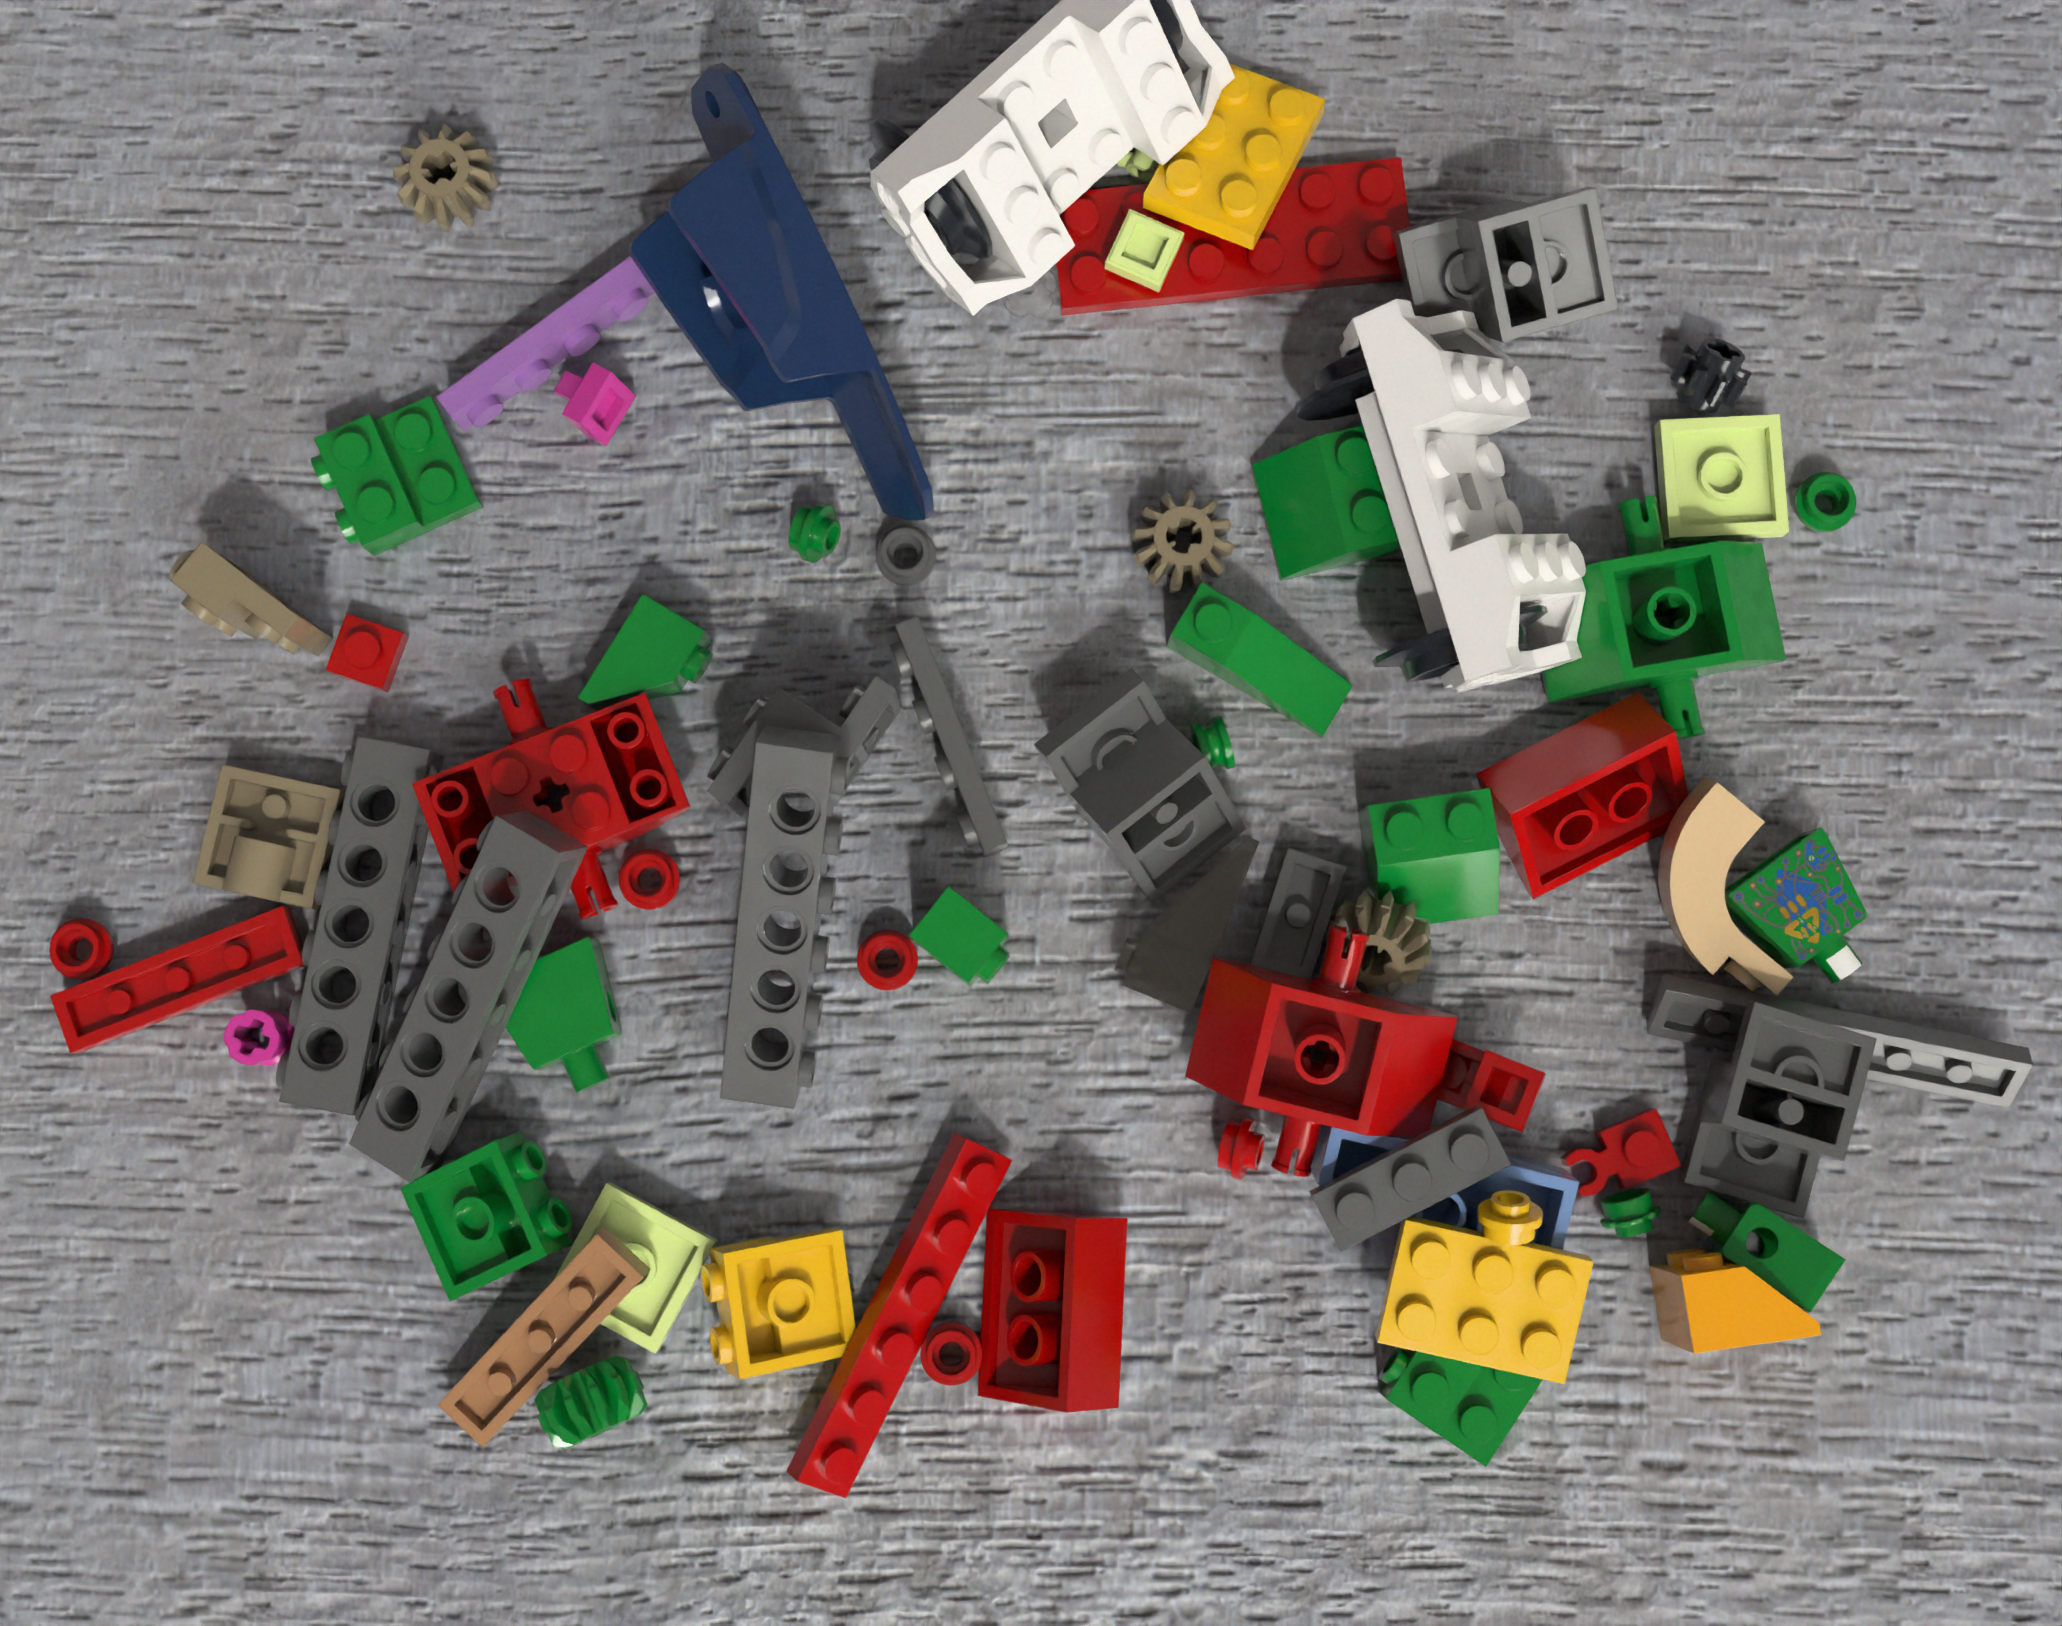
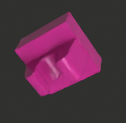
M595 363L591 364L584 378L565 371L553 390L556 395L568 400L562 415L585 436L604 446L608 445L636 398V395L611 371Z

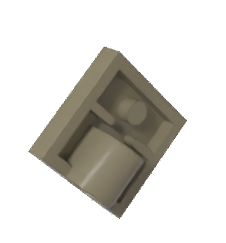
M222 764L192 883L319 910V905L315 901L316 886L321 872L324 869H329L334 848L328 841L329 826L334 812L337 809L342 810L346 792L340 789Z

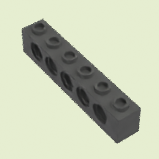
M766 725L756 741L720 1092L721 1099L794 1109L801 1087L811 1088L813 1084L817 1052L806 1050L808 1030L818 1031L823 1006V994L813 993L815 973H825L830 944L829 936L819 935L822 914H832L836 892V878L826 877L828 855L838 856L843 830V818L833 817L835 794L845 795L850 768V758L839 756L841 735ZM790 790L803 791L811 797L815 808L809 811L795 810L786 802L784 793ZM794 851L805 859L808 867L799 871L788 869L780 862L778 853ZM788 911L798 918L801 926L795 929L783 928L775 922L772 913ZM769 970L784 971L791 976L794 984L790 986L776 985L769 980L766 972ZM763 1028L778 1029L786 1036L788 1041L783 1043L771 1042L762 1035L760 1030Z
M358 736L355 750H349L344 758L341 782L347 788L342 810L337 809L334 812L329 826L328 841L330 845L334 846L329 870L324 869L321 872L316 886L315 901L317 905L321 906L316 930L311 929L303 946L302 962L303 965L308 966L304 988L295 993L290 1006L289 1023L295 1029L290 1051L286 1050L283 1052L277 1067L276 1085L282 1088L279 1102L355 1116L361 1101L374 1089L429 827L412 783L441 772L444 757L432 750ZM384 790H391L395 798L394 809L387 818L376 821L371 813V803L378 793ZM377 849L382 858L381 870L372 880L364 881L358 871L359 861L367 851ZM363 909L369 918V928L363 938L353 942L346 933V921L352 912ZM349 969L355 976L356 989L350 999L340 1002L334 995L333 981L339 972ZM331 1029L337 1031L343 1041L342 1053L333 1063L327 1062L320 1052L321 1039Z
M527 810L497 815L495 819L485 826L477 842V850L480 853L471 873L459 883L454 892L452 904L455 908L446 928L436 936L429 948L427 958L431 962L423 980L411 991L405 1001L403 1013L406 1017L397 1037L386 1046L380 1057L379 1067L382 1068L379 1078L374 1089L364 1097L357 1108L355 1119L358 1121V1124L349 1142L351 1146L408 1182L442 1167L588 849L587 845ZM509 871L514 875L517 882L516 896L513 895L508 886L507 878ZM484 927L489 931L492 938L491 950L488 949L483 939ZM459 982L464 986L467 993L466 1004L459 995ZM435 1037L441 1044L442 1057L438 1054L435 1048ZM410 1092L417 1099L418 1109L412 1103Z

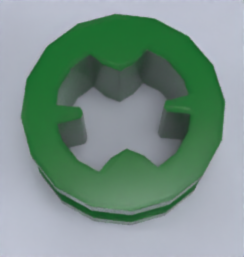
M1213 717L1212 723L1208 726H1202L1199 722L1191 723L1190 728L1194 746L1206 757L1212 770L1218 765L1224 766L1227 770L1235 768L1232 745L1222 717Z

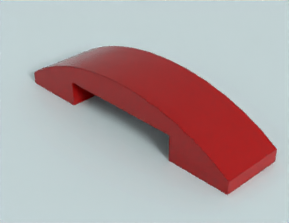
M1452 1039L1437 1100L1464 1111L1479 1105L1482 1107L1488 1120L1523 1133L1546 1073L1489 1050L1483 1051ZM1316 1041L1315 1045H1307L1325 1054H1337V1052L1330 1050L1329 1043L1325 1041Z

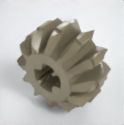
M443 123L437 139H432L427 131L419 129L418 139L421 145L417 149L401 145L400 154L407 164L393 168L394 178L398 184L403 185L398 190L397 196L404 207L414 208L413 215L422 224L426 225L433 219H436L440 229L449 232L454 218L459 216L466 226L473 227L474 217L470 211L474 207L491 211L492 203L485 192L498 189V179L494 172L489 171L494 164L493 157L488 149H478L479 142L475 135L468 131L456 138L453 129ZM443 175L444 177L451 179L452 177L454 178L451 181H449L445 178L440 177Z
M1192 490L1185 491L1182 506H1176L1174 498L1169 492L1161 494L1159 503L1162 513L1153 507L1144 506L1140 512V518L1148 527L1133 528L1131 534L1133 542L1146 546L1134 554L1133 560L1135 565L1144 566L1155 563L1148 574L1147 581L1155 585L1164 574L1172 576L1169 591L1173 594L1179 593L1183 577H1188L1191 587L1195 591L1198 590L1201 583L1205 584L1203 571L1212 577L1220 578L1224 573L1225 567L1217 557L1231 556L1234 549L1233 543L1219 538L1230 531V520L1228 518H1220L1210 521L1217 508V502L1210 499L1205 502L1200 510L1194 508L1193 505L1196 497L1195 492ZM1177 531L1190 533L1189 543L1195 540L1197 544H1190L1187 553L1174 551L1175 541L1169 544L1167 540L1175 539Z
M1367 890L1358 897L1356 903L1345 900L1343 905L1338 908L1334 922L1330 923V925L1347 927L1342 953H1346L1348 950L1353 928L1370 935L1369 941L1366 942L1357 979L1364 983L1367 994L1371 993L1376 986H1381L1391 996L1400 989L1401 984L1413 987L1420 978L1425 964L1429 963L1433 949L1429 939L1431 931L1429 919L1415 917L1417 910L1415 909L1414 901L1401 906L1394 903L1395 900L1391 890L1383 896L1382 900H1376ZM1327 931L1326 940L1328 941L1329 932Z

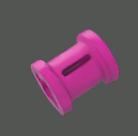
M251 1009L243 1014L232 1017L225 1028L223 1038L228 1047L230 1057L238 1063L250 1066L258 1064L270 1066L279 1063L284 1051H290L295 1027L291 1026L289 1018L280 1012ZM255 1028H262V1034L270 1038L269 1045L266 1048H259L260 1042L252 1038Z

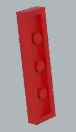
M281 906L50 995L69 1052L82 1053L305 966L302 962L303 943L290 908Z

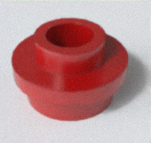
M643 849L633 853L625 860L619 873V886L625 899L632 905L644 910H656L668 905L676 897L681 884V875L676 862L666 853L656 849ZM648 869H657L661 875V883L653 891H645L640 883L641 875Z
M86 918L72 919L62 924L53 934L49 948L50 958L54 967L64 976L80 980L91 979L101 974L110 964L114 953L113 939L107 928L95 920ZM87 938L92 944V952L87 959L82 961L76 954V946L80 940Z
M890 929L879 930L869 935L862 942L857 954V966L862 978L872 987L885 991L896 990L905 986L914 977L918 967V953L913 942L903 933ZM884 949L895 950L900 958L898 967L891 972L881 971L877 966V956Z
M1245 1117L1242 1122L1228 1120L1224 1128L1219 1146L1217 1165L1218 1168L1231 1171L1232 1178L1242 1180L1248 1169L1257 1171L1260 1165L1265 1145V1135L1256 1132L1257 1123L1255 1119Z
M945 1322L931 1329L922 1343L920 1352L921 1363L928 1376L934 1381L948 1386L960 1385L970 1380L977 1373L983 1355L982 1345L977 1334L970 1327L959 1322ZM947 1342L958 1343L964 1351L962 1360L956 1364L944 1362L940 1356L942 1345Z

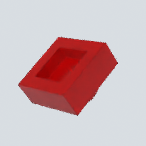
M346 614L326 671L388 693L409 636L403 632Z

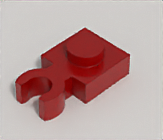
M1649 1108L1595 1131L1602 1147L1601 1149L1593 1151L1575 1148L1569 1150L1560 1158L1565 1166L1574 1165L1583 1160L1589 1164L1591 1176L1587 1182L1578 1185L1576 1195L1591 1196L1600 1192L1606 1185L1608 1177L1614 1175L1620 1189H1628L1681 1166L1656 1108Z

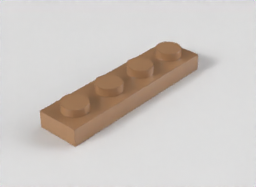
M604 1226L438 1403V1406L478 1444L484 1447L650 1271V1268Z

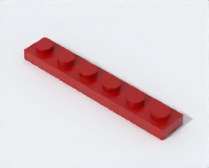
M953 1133L786 1470L797 1482L846 1499L1012 1162L1010 1158L961 1134Z

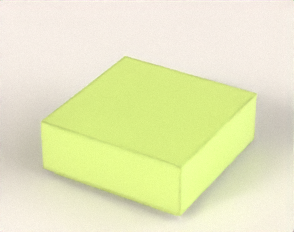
M1129 209L1105 261L1104 269L1156 292H1160L1181 246L1184 232Z

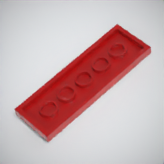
M1401 157L1295 168L1253 250L1143 208L1144 192L1149 184L1087 190L1059 215L1075 244L1055 264L1061 316L1402 280L1392 232L1410 227ZM1129 209L1184 232L1183 241L1160 292H1156L1104 269L1105 261Z

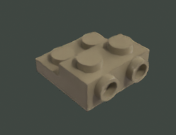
M203 542L195 550H189L181 555L170 570V581L187 594L181 605L211 627L214 625L230 637L237 630L256 640L262 635L272 643L279 644L293 655L299 647H302L317 657L333 639L242 567Z

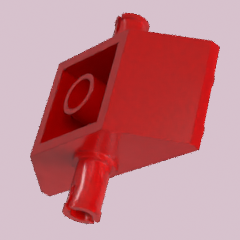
M525 678L512 681L520 702L519 707L512 690H509L506 684L493 691V695L499 703L513 739L508 746L412 783L453 893L459 883L471 873L480 853L477 850V842L485 826L495 819L497 815L527 810L588 846L570 886L579 909L580 919L584 920L599 915L591 895V890L594 892L600 910L608 912L616 908L618 902L614 899L598 856L606 850L647 834L691 808L646 693L553 728L547 727L532 689L531 679ZM555 787H559L562 791L569 790L570 793L561 799L563 809L559 812H554L549 806L543 805V801L548 797V792ZM509 871L507 878L508 886L517 885L514 875Z
M1329 926V937L1319 978H1312V980L1214 956L1185 1077L1242 1105L1285 1115L1275 1158L1272 1159L1271 1166L1280 1172L1288 1174L1293 1150L1297 1149L1294 1176L1309 1177L1311 1175V1165L1321 1125L1366 1136L1415 1137L1429 1130L1458 1019L1457 1015L1361 992L1356 987L1366 942L1369 941L1370 935L1353 928L1348 950L1346 953H1342L1347 934L1346 926ZM1316 1041H1325L1329 1043L1330 1050L1337 1052V1054H1326L1322 1063H1316L1311 1061V1050L1305 1047L1307 1045H1315Z

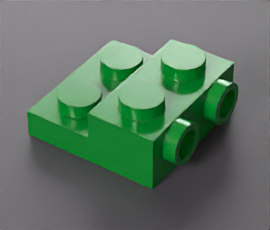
M431 395L376 420L370 414H367L314 438L320 452L319 455L311 458L314 471L326 491L336 488L344 508L335 512L337 523L350 545L360 542L361 546L373 556L483 508L440 409Z
M522 1131L497 1139L400 1188L449 1302L572 1245L567 1234L572 1227L571 1214L563 1201L558 1198H551L542 1177L547 1169L545 1155L535 1142L526 1141Z
M1397 1348L1389 1357L1380 1373L1379 1379L1385 1383L1379 1393L1395 1406L1486 1467L1543 1379Z

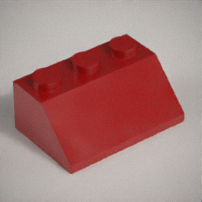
M1638 692L1476 773L1480 789L1490 788L1498 836L1527 892L1533 899L1666 833L1678 808L1689 795L1676 731Z
M988 1209L980 1340L983 1355L979 1367L978 1396L1066 1413L1119 1408L1128 1218L1071 1212Z

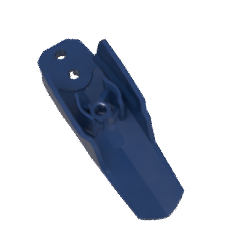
M723 62L712 65L706 69L691 88L692 114L713 163L690 180L669 200L667 205L668 211L647 227L630 244L629 254L719 384L736 400L744 411L807 401H830L861 462L882 512L903 520H925L933 516L934 512L932 488L906 422L862 321L746 84L736 71Z

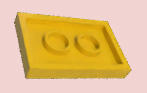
M1229 63L1235 78L1222 89L1207 126L1168 162L1158 166L1144 192L1143 208L1253 250L1324 114L1326 99Z
M1410 1216L1401 1221L1375 1333L1377 1343L1565 1384L1594 1261L1589 1255L1530 1242L1522 1245L1499 1244L1486 1238L1481 1231Z

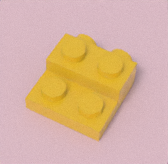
M830 1228L779 1239L764 1237L709 1248L711 1264L702 1265L701 1282L706 1300L709 1303L717 1302L720 1326L711 1327L709 1331L710 1348L717 1365L725 1364L727 1373L738 1379H744L843 1357L856 1331L843 1230Z

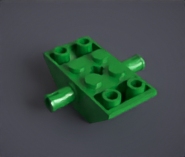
M1644 496L1643 502H1639L1638 497L1617 505L1618 512L1621 514L1629 556L1599 561L1585 566L1586 573L1582 580L1586 595L1577 636V643L1582 658L1542 671L1541 674L1547 703L1649 685L1650 689H1656L1662 718L1676 731L1677 740H1679V737L1687 739L1705 734L1693 681L1698 680L1699 676L1784 662L1786 655L1762 543L1715 541L1674 549L1665 548L1657 509V496ZM1657 610L1659 616L1669 615L1671 624L1666 628L1661 626L1656 621L1653 611Z

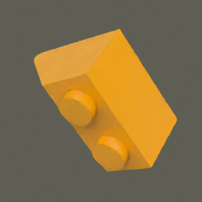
M1703 1248L1677 1250L1666 1253L1668 1263L1649 1266L1661 1340L1695 1354L1821 1335L1819 1321L1746 1267L1723 1261L1721 1253H1705Z

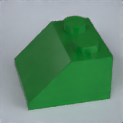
M1363 425L1316 436L1251 466L1280 581L1393 555L1401 547Z
M1490 788L1368 805L1358 812L1370 893L1376 900H1382L1383 896L1391 890L1395 900L1394 903L1401 906L1414 901L1415 909L1417 910L1415 917L1429 919V924L1498 914L1500 845Z

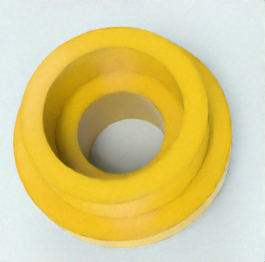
M1504 1190L1495 1192L1491 1198L1482 1201L1478 1205L1477 1218L1483 1225L1484 1236L1499 1244L1522 1245L1529 1243L1535 1238V1230L1542 1225V1209L1537 1204L1531 1202L1529 1196L1518 1191Z

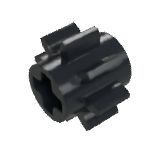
M1705 338L1699 349L1689 343L1686 344L1670 376L1671 380L1681 383L1676 392L1680 401L1688 407L1703 413L1717 412L1722 402L1734 408L1751 376L1750 371L1741 368L1745 360L1742 351L1731 343L1718 338Z

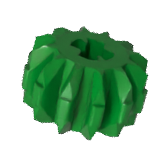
M612 1356L549 1384L546 1388L541 1389L534 1399L539 1412L537 1417L544 1434H548L553 1447L562 1449L581 1444L634 1419V1417L641 1415L647 1406L643 1393L644 1386L638 1372L634 1371L628 1358Z

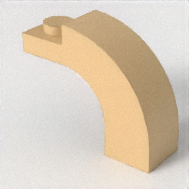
M1704 777L1680 805L1664 836L1658 866V885L1664 914L1679 943L1698 964L1712 975L1729 957L1731 960L1724 969L1750 991L1754 992L1762 984L1775 995H1778L1792 980L1793 976L1739 931L1729 915L1725 901V881L1730 865L1738 852L1765 821L1718 782Z

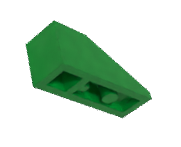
M1201 583L1172 631L1167 644V648L1321 738L1324 736L1353 686L1258 615L1204 583Z

